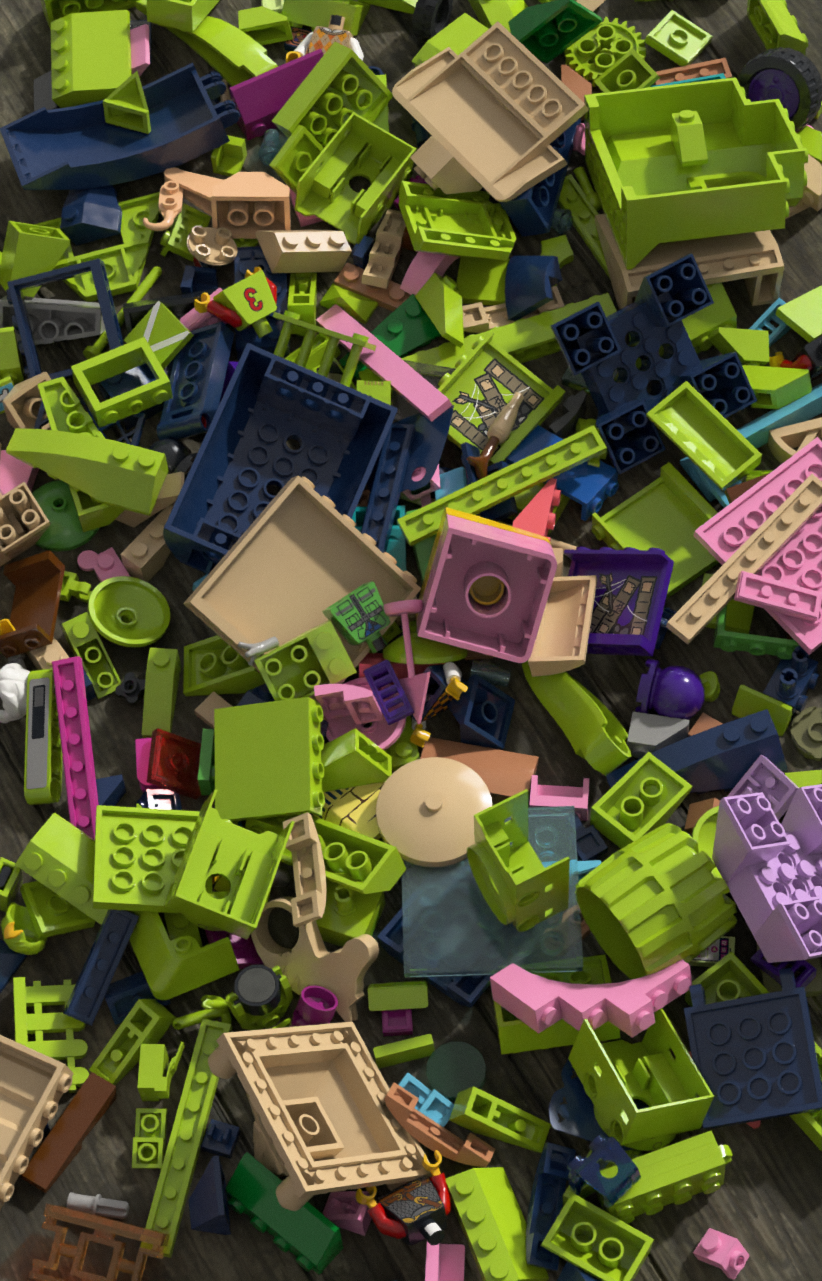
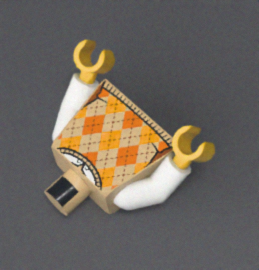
M331 15L328 27L316 26L314 32L309 33L294 51L286 54V63L318 49H321L323 54H325L334 42L352 49L362 61L364 55L358 40L353 37L350 31L343 30L345 18L339 15Z

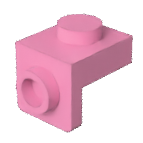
M711 1228L707 1230L693 1252L698 1260L722 1269L725 1275L732 1280L743 1269L749 1258L748 1252L737 1238Z

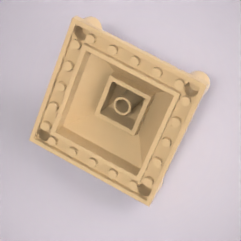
M353 1022L223 1033L217 1039L219 1046L208 1057V1065L211 1072L222 1079H229L237 1072L255 1118L253 1126L254 1157L278 1178L287 1176L276 1188L278 1202L283 1208L297 1211L314 1195L383 1184H386L389 1190L392 1191L426 1174L429 1178L432 1177L431 1172L425 1170L422 1166L425 1153L419 1142L398 1123L388 1109L384 1098L389 1091V1087Z

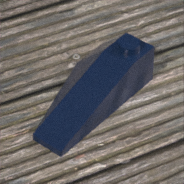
M113 185L83 190H70L62 208L60 229L76 246L120 234L122 210L117 202L116 197L118 195Z

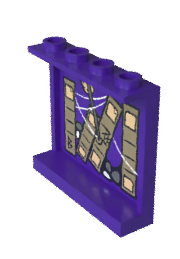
M577 547L576 550L565 549L564 554L572 560L568 576H597L586 654L653 656L674 561L665 554V551L659 548H649L648 550H638L631 547H626L624 550H614L608 547H601L600 550H590L586 547Z

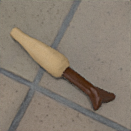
M519 392L514 393L511 401L502 409L490 425L487 432L489 440L480 456H468L466 458L467 462L475 468L478 480L487 476L490 458L497 446L503 444L512 431L519 407L524 399V396Z

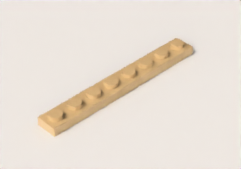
M811 474L667 622L666 627L686 644H689L735 597L739 573L745 571L757 574L821 508L822 481Z

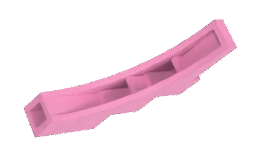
M683 960L641 978L595 985L570 984L549 980L529 973L512 963L491 976L490 983L493 1000L537 1033L542 1032L561 1019L579 1031L583 1020L587 1019L593 1030L609 1021L633 1038L655 1023L654 1012L690 990L689 986H692L690 965Z

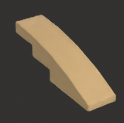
M387 210L376 232V241L369 253V262L362 274L361 284L387 289L403 249V231L406 225L401 211Z

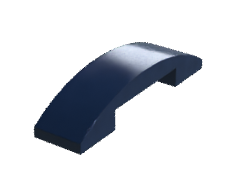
M549 1142L545 1143L533 1182L527 1216L526 1261L528 1265L558 1271L560 1257L542 1247L541 1244L562 1210L566 1181L572 1178L575 1149Z

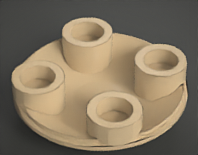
M194 226L187 237L189 252L205 264L214 266L227 265L237 256V245L231 238V231L227 228L220 227L216 229Z

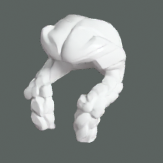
M17 663L7 664L0 669V698L5 709L0 710L1 723L18 720L26 715L27 678L30 671L23 669Z

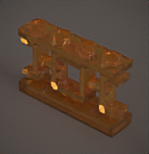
M46 1204L43 1216H46V1219L42 1224V1228L55 1231L56 1234L49 1260L33 1259L32 1271H29L28 1277L36 1279V1281H72L43 1273L44 1268L57 1270L60 1256L74 1259L70 1275L82 1278L81 1281H116L119 1271L132 1274L131 1281H141L147 1256L163 1259L164 1246H167L170 1234L55 1204ZM57 1219L95 1229L94 1234L81 1232L77 1247L65 1244L64 1240L68 1228L56 1225ZM116 1234L153 1244L152 1249L139 1247L136 1262L122 1259L126 1243L114 1240ZM89 1241L114 1247L107 1277L82 1270Z

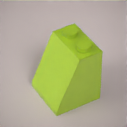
M8 221L0 265V285L6 291L9 289L7 283L9 281L52 271L68 248L70 240L59 228ZM41 286L22 290L24 299L25 296L34 297Z

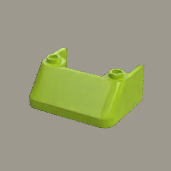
M128 911L139 916L129 941L155 998L168 1000L239 971L228 937L200 948L197 940L191 936H181L170 940L158 912Z

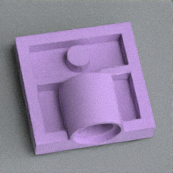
M760 755L727 797L763 792L779 821L788 810L799 787L767 757Z

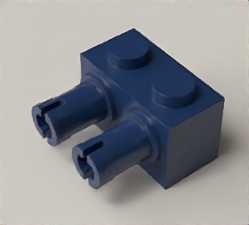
M797 646L794 649L792 659H781L763 694L792 706L791 720H793L797 711H803L808 700L806 694L809 688L814 690L820 678V674L817 673L818 662L810 659V655L801 646Z

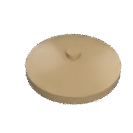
M441 757L422 758L400 767L386 780L377 799V825L384 842L395 846L402 859L425 867L448 866L467 858V847L475 844L474 815L491 807L492 799L482 778L465 764Z

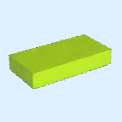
M431 1034L373 1048L378 1069L435 1055Z

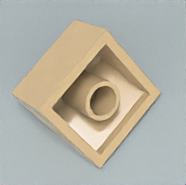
M433 136L410 157L417 165L414 170L434 190L439 187L445 194L480 191L483 188Z

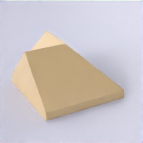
M47 372L16 384L2 401L7 420L14 429H34L42 402L37 384L51 380ZM50 424L44 425L42 429L51 430Z

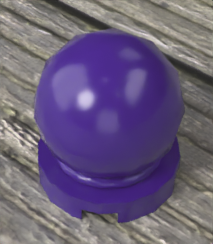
M646 660L645 666L650 668L647 674H642L636 702L642 704L636 707L635 712L649 714V711L654 709L660 716L688 720L700 711L704 702L705 689L700 677L693 670L684 666H669L661 670L658 660Z

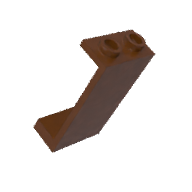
M50 550L7 564L4 567L3 574L16 586L10 622L15 631L0 635V652L6 658L50 645L53 642L65 565Z

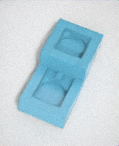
M407 1072L398 1085L419 1098L415 1106L416 1110L444 1127L449 1121L454 1104L435 1089L431 1091Z

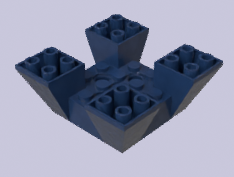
M692 253L644 277L634 303L606 317L600 302H596L550 326L572 375L575 376L581 373L598 409L597 430L607 447V452L618 474L666 450L655 424L646 416V413L685 381L697 390L724 418L757 401L737 353L732 352L699 360L683 325L682 319L714 303ZM629 333L631 338L628 345L625 343V335ZM661 345L664 348V354L662 357H660L659 355V348ZM638 357L641 359V367L639 369L636 367ZM615 369H617L619 373L617 381H614L613 379V372ZM649 382L652 383V391L650 393L647 391V384Z

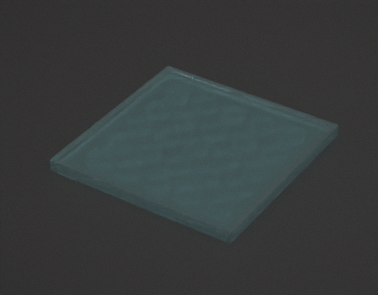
M574 806L528 808V841L544 868L566 857L570 858L568 909L536 924L533 928L524 932H518L513 922L503 925L497 919L475 881L468 858L443 867H425L402 859L406 867L405 872L402 874L404 978L494 975L512 963L529 973L583 971L581 916L575 897L576 884L579 880ZM511 817L505 819V823L510 821Z

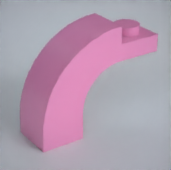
M418 252L404 276L400 289L410 295H416L434 272L443 276L447 268L459 256Z

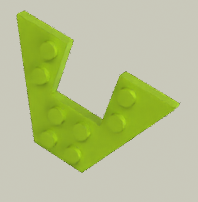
M160 192L118 202L122 210L120 233L124 244L75 257L71 244H69L53 270L101 259L104 261L112 296L135 291L139 286L154 231L144 226L143 218H147L150 223H157L160 214L158 207ZM61 218L34 225L60 229ZM92 273L62 280L85 302L98 300Z

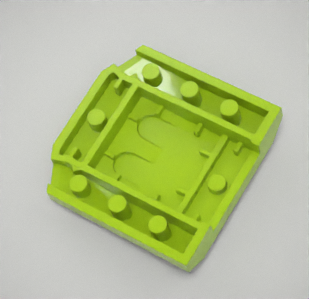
M401 182L399 188V207L415 251L507 261L514 247L516 236L506 211L502 209L500 203L493 204L489 201L490 194L488 192L474 191L445 194L439 187L434 190L429 184Z

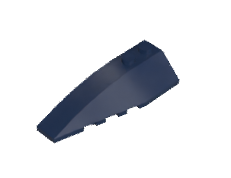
M768 709L710 728L651 753L692 785V790L689 793L705 794L708 791L723 789L724 792L732 791L760 755L767 757L783 773L788 772L779 736ZM640 759L608 774L606 779L610 789Z

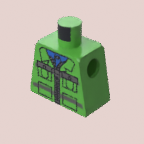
M373 581L364 583L322 611L350 645H359L366 641L372 653H376L387 646L379 631L390 624V619L384 612V604Z

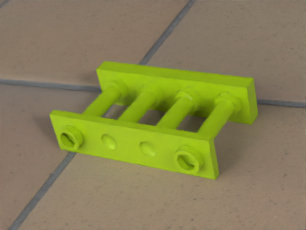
M285 310L284 315L277 312L273 314L274 318L284 321L274 355L281 358L284 357L294 325L307 329L295 363L304 368L306 367L317 332L330 336L318 370V374L328 377L339 341L352 343L353 345L340 381L341 384L350 387L363 347L373 351L376 349L375 345L368 343L369 337L353 333L352 337L301 321L299 320V314Z

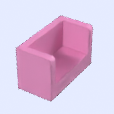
M532 775L529 805L530 818L565 820V817L575 812L580 821H587L590 778H584L583 787L538 785V775Z

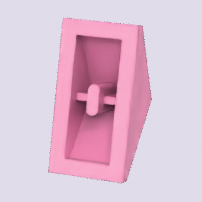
M356 1191L331 1192L322 1214L337 1227L365 1236L371 1221V1217L367 1212L368 1206L357 1202L355 1198ZM362 1191L364 1195L370 1196L367 1191Z

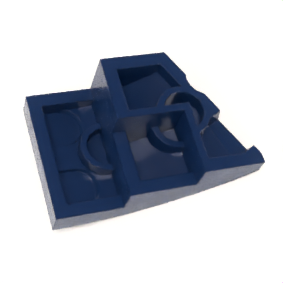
M512 256L510 258L505 278V301L508 320L515 322L553 300L551 287L562 281L558 257Z

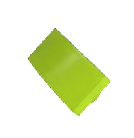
M136 1108L135 1137H133L132 1151L133 1169L162 1168L166 1144L167 1109Z

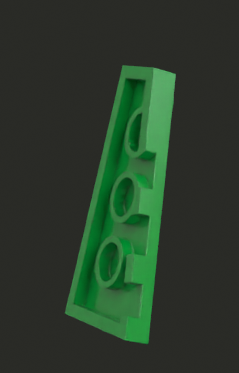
M414 294L370 332L400 358L408 356V353L430 344L432 340L441 336ZM350 352L339 361L343 369H345ZM360 360L353 376L356 382L359 380V372L368 368Z

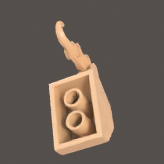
M175 167L168 168L164 171L165 184L160 188L158 204L159 212L164 220L160 223H150L147 218H143V224L147 229L152 231L167 230L172 226L175 217L182 211L183 198L212 216V228L224 227L229 229L232 233V239H257L256 231L291 230L290 187L266 172H238L222 180Z

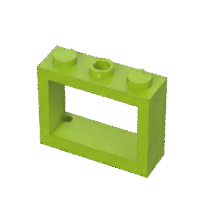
M145 337L71 366L74 384L99 428L115 423L130 415L138 414L142 410L162 404V402L173 398L170 380ZM145 363L148 364L156 378L155 381L104 402H99L91 385Z

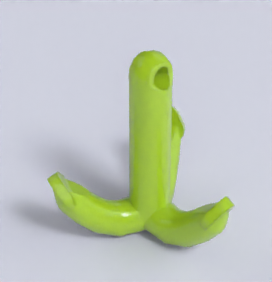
M204 995L201 1001L203 1002L202 1007L205 1010L175 1018L172 1021V1026L174 1029L179 1030L201 1023L202 1018L212 1020L219 1017L222 1019L221 1022L231 1024L232 1017L228 1010V1003L222 997Z

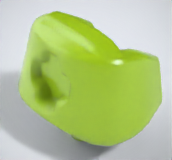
M708 671L699 675L705 689L704 701L713 702L719 696L720 683L717 674Z

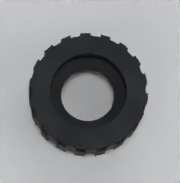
M418 0L413 13V35L428 41L447 27L451 17L453 0Z

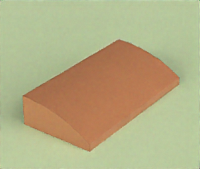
M432 737L425 742L420 759L441 757L465 764L482 778L490 792L492 803L497 804L527 789L529 804L532 775L536 774L539 757Z

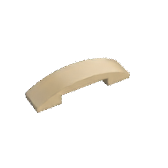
M557 286L551 287L553 300L521 319H527L544 311H552L564 307ZM482 302L462 306L463 331L483 333L494 327H502L514 323V321L508 320L506 303L485 308Z
M308 812L283 822L284 830L291 821H294L285 848L292 852L296 897L291 899L293 925L296 928L322 918L326 905L327 890L324 859L315 824L311 814Z

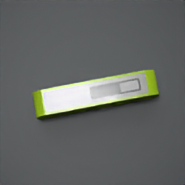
M53 668L31 671L27 678L24 796L29 805L57 803L60 801L62 793V748Z

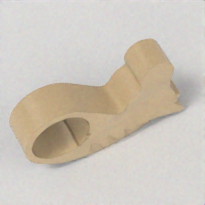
M285 896L265 903L257 928L251 933L256 951L265 966L273 968L278 965L281 968L282 974L287 977L291 990L298 995L307 986H320L330 990L338 999L336 1011L345 1022L356 1021L358 1019L356 1003L365 996L363 993L365 973L379 954L376 940L368 934H363L347 941L343 948L330 953L324 945L315 920L299 926V938L293 949L284 948L272 939L268 930V917L274 907L283 908L292 914L291 899L295 897Z

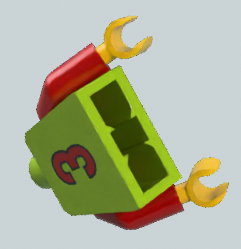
M255 267L253 273L247 269L245 279L213 297L214 300L210 301V296L206 292L201 294L202 302L194 299V308L197 312H209L235 327L238 331H242L252 325L259 338L273 331L266 317L277 310V287L265 276L260 267Z

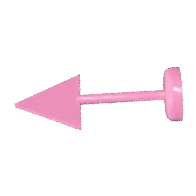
M404 600L383 605L387 616H401L408 677L399 679V682L414 711L413 716L417 724H421L430 672L415 675L408 615L421 612L423 602L422 600Z

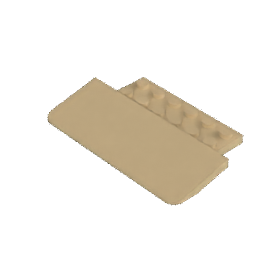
M498 21L459 55L450 47L444 49L412 69L394 85L392 90L393 97L499 202H507L516 198L568 165L550 143L589 111L586 104Z

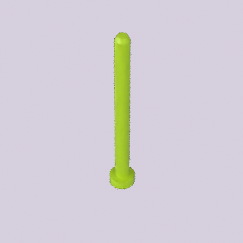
M158 266L153 267L126 303L141 301L162 274V269ZM123 307L117 314L119 327L125 322ZM106 329L93 346H87L83 351L87 359L100 355L109 343Z

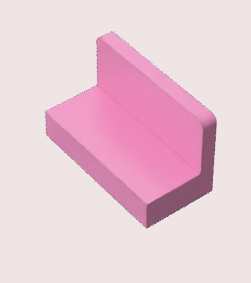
M427 1241L425 1281H464L465 1246L462 1244L440 1243L438 1245H430Z

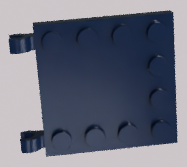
M791 968L779 970L783 991L706 1004V995L702 984L689 986L693 1007L684 1008L691 1055L695 1065L714 1095L713 1101L703 1120V1128L705 1130L822 1110V1082L806 991L804 987L796 988L794 973Z

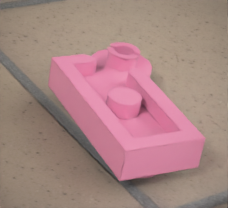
M112 547L100 554L92 550H86L78 556L79 568L88 572L94 570L100 583L112 577H130Z

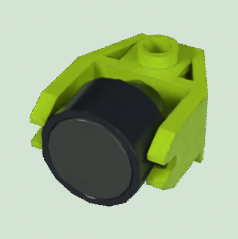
M251 965L244 968L238 974L234 986L235 994L233 992L226 995L225 1000L243 1029L262 1030L263 1028L269 1029L279 1022L289 1007L293 994L287 977L282 974L281 968L278 965L273 968L264 965Z

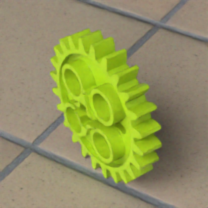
M605 17L603 22L565 50V63L587 81L591 80L592 86L595 87L594 81L632 48L645 60V40H641V32L635 33V26L627 28V21L620 25L618 24V18H615L613 22H609L608 17Z

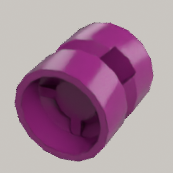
M307 986L303 988L289 1027L330 1024L329 1021L332 1020L338 1006V999L330 990L324 987Z

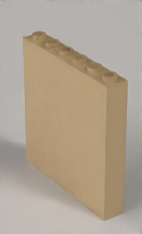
M295 476L286 483L183 603L247 662L251 659V657H245V653L249 650L238 647L239 642L254 644L271 637H276L280 646L327 621L328 619L322 611L364 583L371 581L375 583L383 604L413 600L421 590L416 584L417 579L408 571L403 572L396 566L397 561L387 552L382 553L375 546L377 543L371 536L359 532L355 528L356 523L349 516L341 515L334 509L336 507L334 502L324 495L321 497L314 490V484L303 476ZM388 616L390 624L379 631L381 635L387 631L398 616ZM336 629L356 668L371 649L366 641L359 645H350ZM255 663V664L253 665V667L260 673V671H259V669H258V667H257V665H256V663ZM345 678V679H343V680H341V681H339V682H337V683H335V684H342L347 678ZM315 694L309 696L313 700L317 701Z

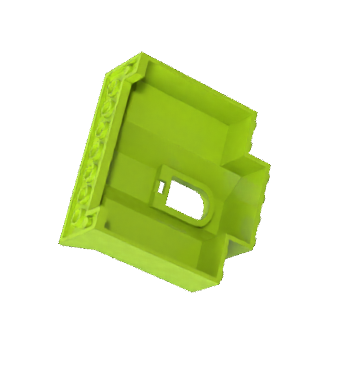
M736 77L584 95V103L589 109L584 114L585 164L627 270H632L659 243L785 228V217H789V207L796 206L803 198V186H807V174L804 170V163H808V151L806 147L802 146L800 134L795 132L794 122L789 120L787 108H783L779 99L756 102L746 99L745 89L740 86ZM683 110L697 111L703 124L708 164L682 167L671 142L672 113H680Z

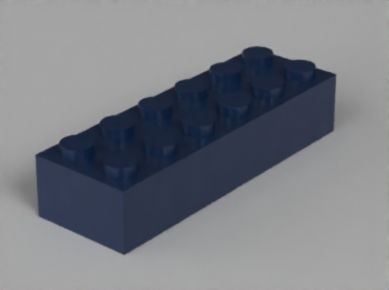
M582 117L550 143L568 165L574 147L573 139L576 127L580 124ZM568 165L516 198L507 202H500L502 209L506 211L513 226L517 228L522 237L550 233Z

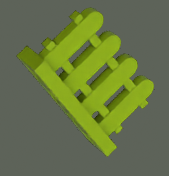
M25 977L13 978L15 1042L55 1060H67V1067L74 1073L72 1084L68 1091L69 1093H76V1087L83 1085L89 1076V1072L83 1067H75V1059L84 1058L87 1055L88 1046L84 1040L74 1039L73 1032L82 1031L86 1024L63 1014V1012L42 1013V1006L64 1005L66 1008L76 984L71 985V979L64 980L63 985L41 986V981H33V986L26 987ZM26 1006H34V1014H27ZM66 1032V1040L43 1041V1033ZM27 1034H35L36 1041L28 1042Z

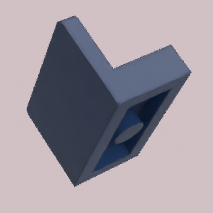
M143 971L111 983L105 994V999L115 1025L124 1021L139 999H156L162 1006L171 1004L169 999L159 1000L153 996Z

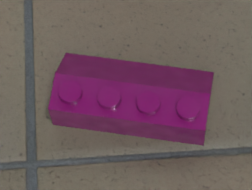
M321 49L230 87L231 100L236 105L235 110L239 111L240 120L236 123L247 140L260 137L278 128L272 120L323 57L324 54Z

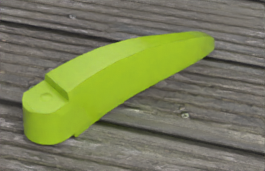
M146 0L135 2L136 9L147 16ZM206 16L193 32H183L176 28L163 26L197 52L231 86L278 67L267 56V50L237 27L221 19Z
M528 660L522 663L525 677L531 689L563 730L577 755L587 760L596 771L605 776L631 757V751L625 742L628 738V733L614 714L595 695L567 672L532 677Z

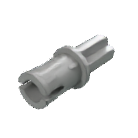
M70 1192L66 1209L67 1212L93 1215L94 1219L103 1216L123 1220L128 1215L129 1204L126 1201L102 1198L101 1194H97L95 1197Z

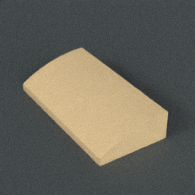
M596 575L554 577L532 654L528 659L532 677L558 674L585 664L597 584Z

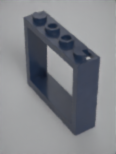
M101 259L7 282L9 287L6 290L9 305L13 304L15 315H12V322L15 330L20 332L21 340L18 341L21 355L26 357L28 366L24 367V371L28 379L41 374L42 371L22 290L92 273L110 350L124 345L104 261ZM71 369L48 374L51 380L64 377L65 380L73 378Z

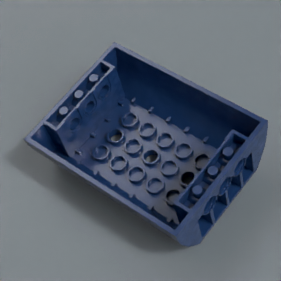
M247 343L164 526L163 536L166 545L181 563L209 574L274 499L275 496L270 495L266 487L268 485H276L281 490L291 478L298 475L309 479L315 486L314 490L321 497L324 495L331 499L336 505L334 509L341 515L345 514L352 519L398 408ZM290 439L297 440L300 448L292 450L287 446L286 441Z

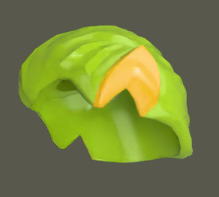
M11 902L1 922L4 941L10 949L24 955L38 954L45 948L47 937L39 939L27 907Z

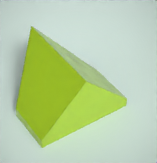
M136 71L103 101L105 122L149 134L151 132L149 110L139 74Z

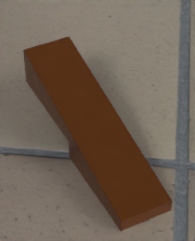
M91 1072L29 1162L25 1172L21 1174V1178L47 1193L82 1149L81 1142L117 1099L116 1086Z

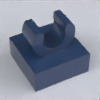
M211 1119L201 1145L202 1151L231 1159L241 1132L240 1127Z

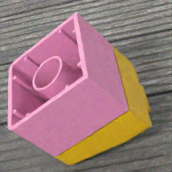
M445 507L418 599L422 600L423 609L421 612L416 613L417 635L516 663L526 662L531 657L557 569V561L549 539L503 523Z

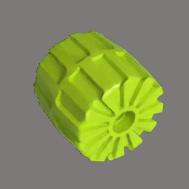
M671 823L659 826L615 852L576 884L575 897L586 924L601 948L616 967L630 980L651 975L680 960L686 963L690 962L734 928L737 923V919L733 915L737 913L736 905L725 895L730 892L725 880L714 877L711 873L716 865L704 851L699 853L698 843L687 832L682 831L680 827Z

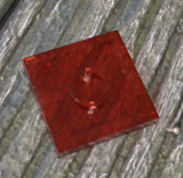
M159 728L155 729L152 732L146 782L193 799L199 798L201 791L198 783L201 744Z

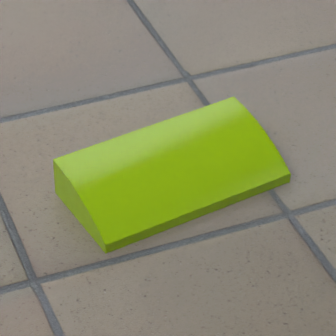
M687 381L646 413V416L721 490L742 479L761 463L762 454Z

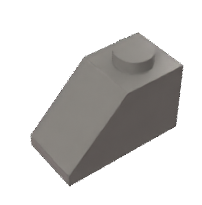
M633 711L627 739V746L631 751V755L640 759L648 752H655L687 738L689 720Z

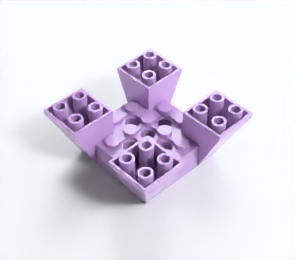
M822 784L800 787L796 791L781 824L763 792L723 797L719 803L712 859L725 880L768 963L822 957Z

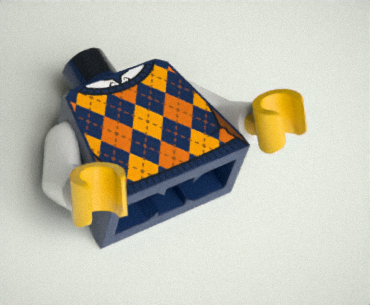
M453 662L428 666L423 672H430L421 724H417L413 714L411 715L412 729L414 731L410 737V742L421 748L424 747L425 742L429 740L431 733L425 731L426 720L446 711L449 702L453 698L458 701L461 693L466 692L468 689L461 670Z

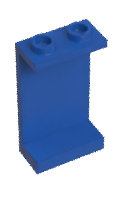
M538 425L506 458V463L508 466L563 439ZM599 460V467L588 465L586 461L553 477L557 479V490H561L563 495L582 505L581 519L584 521L593 513H598L603 502L608 497H612L619 486L616 469Z

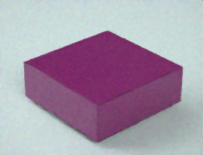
M412 1009L382 1010L383 1037L413 1035Z

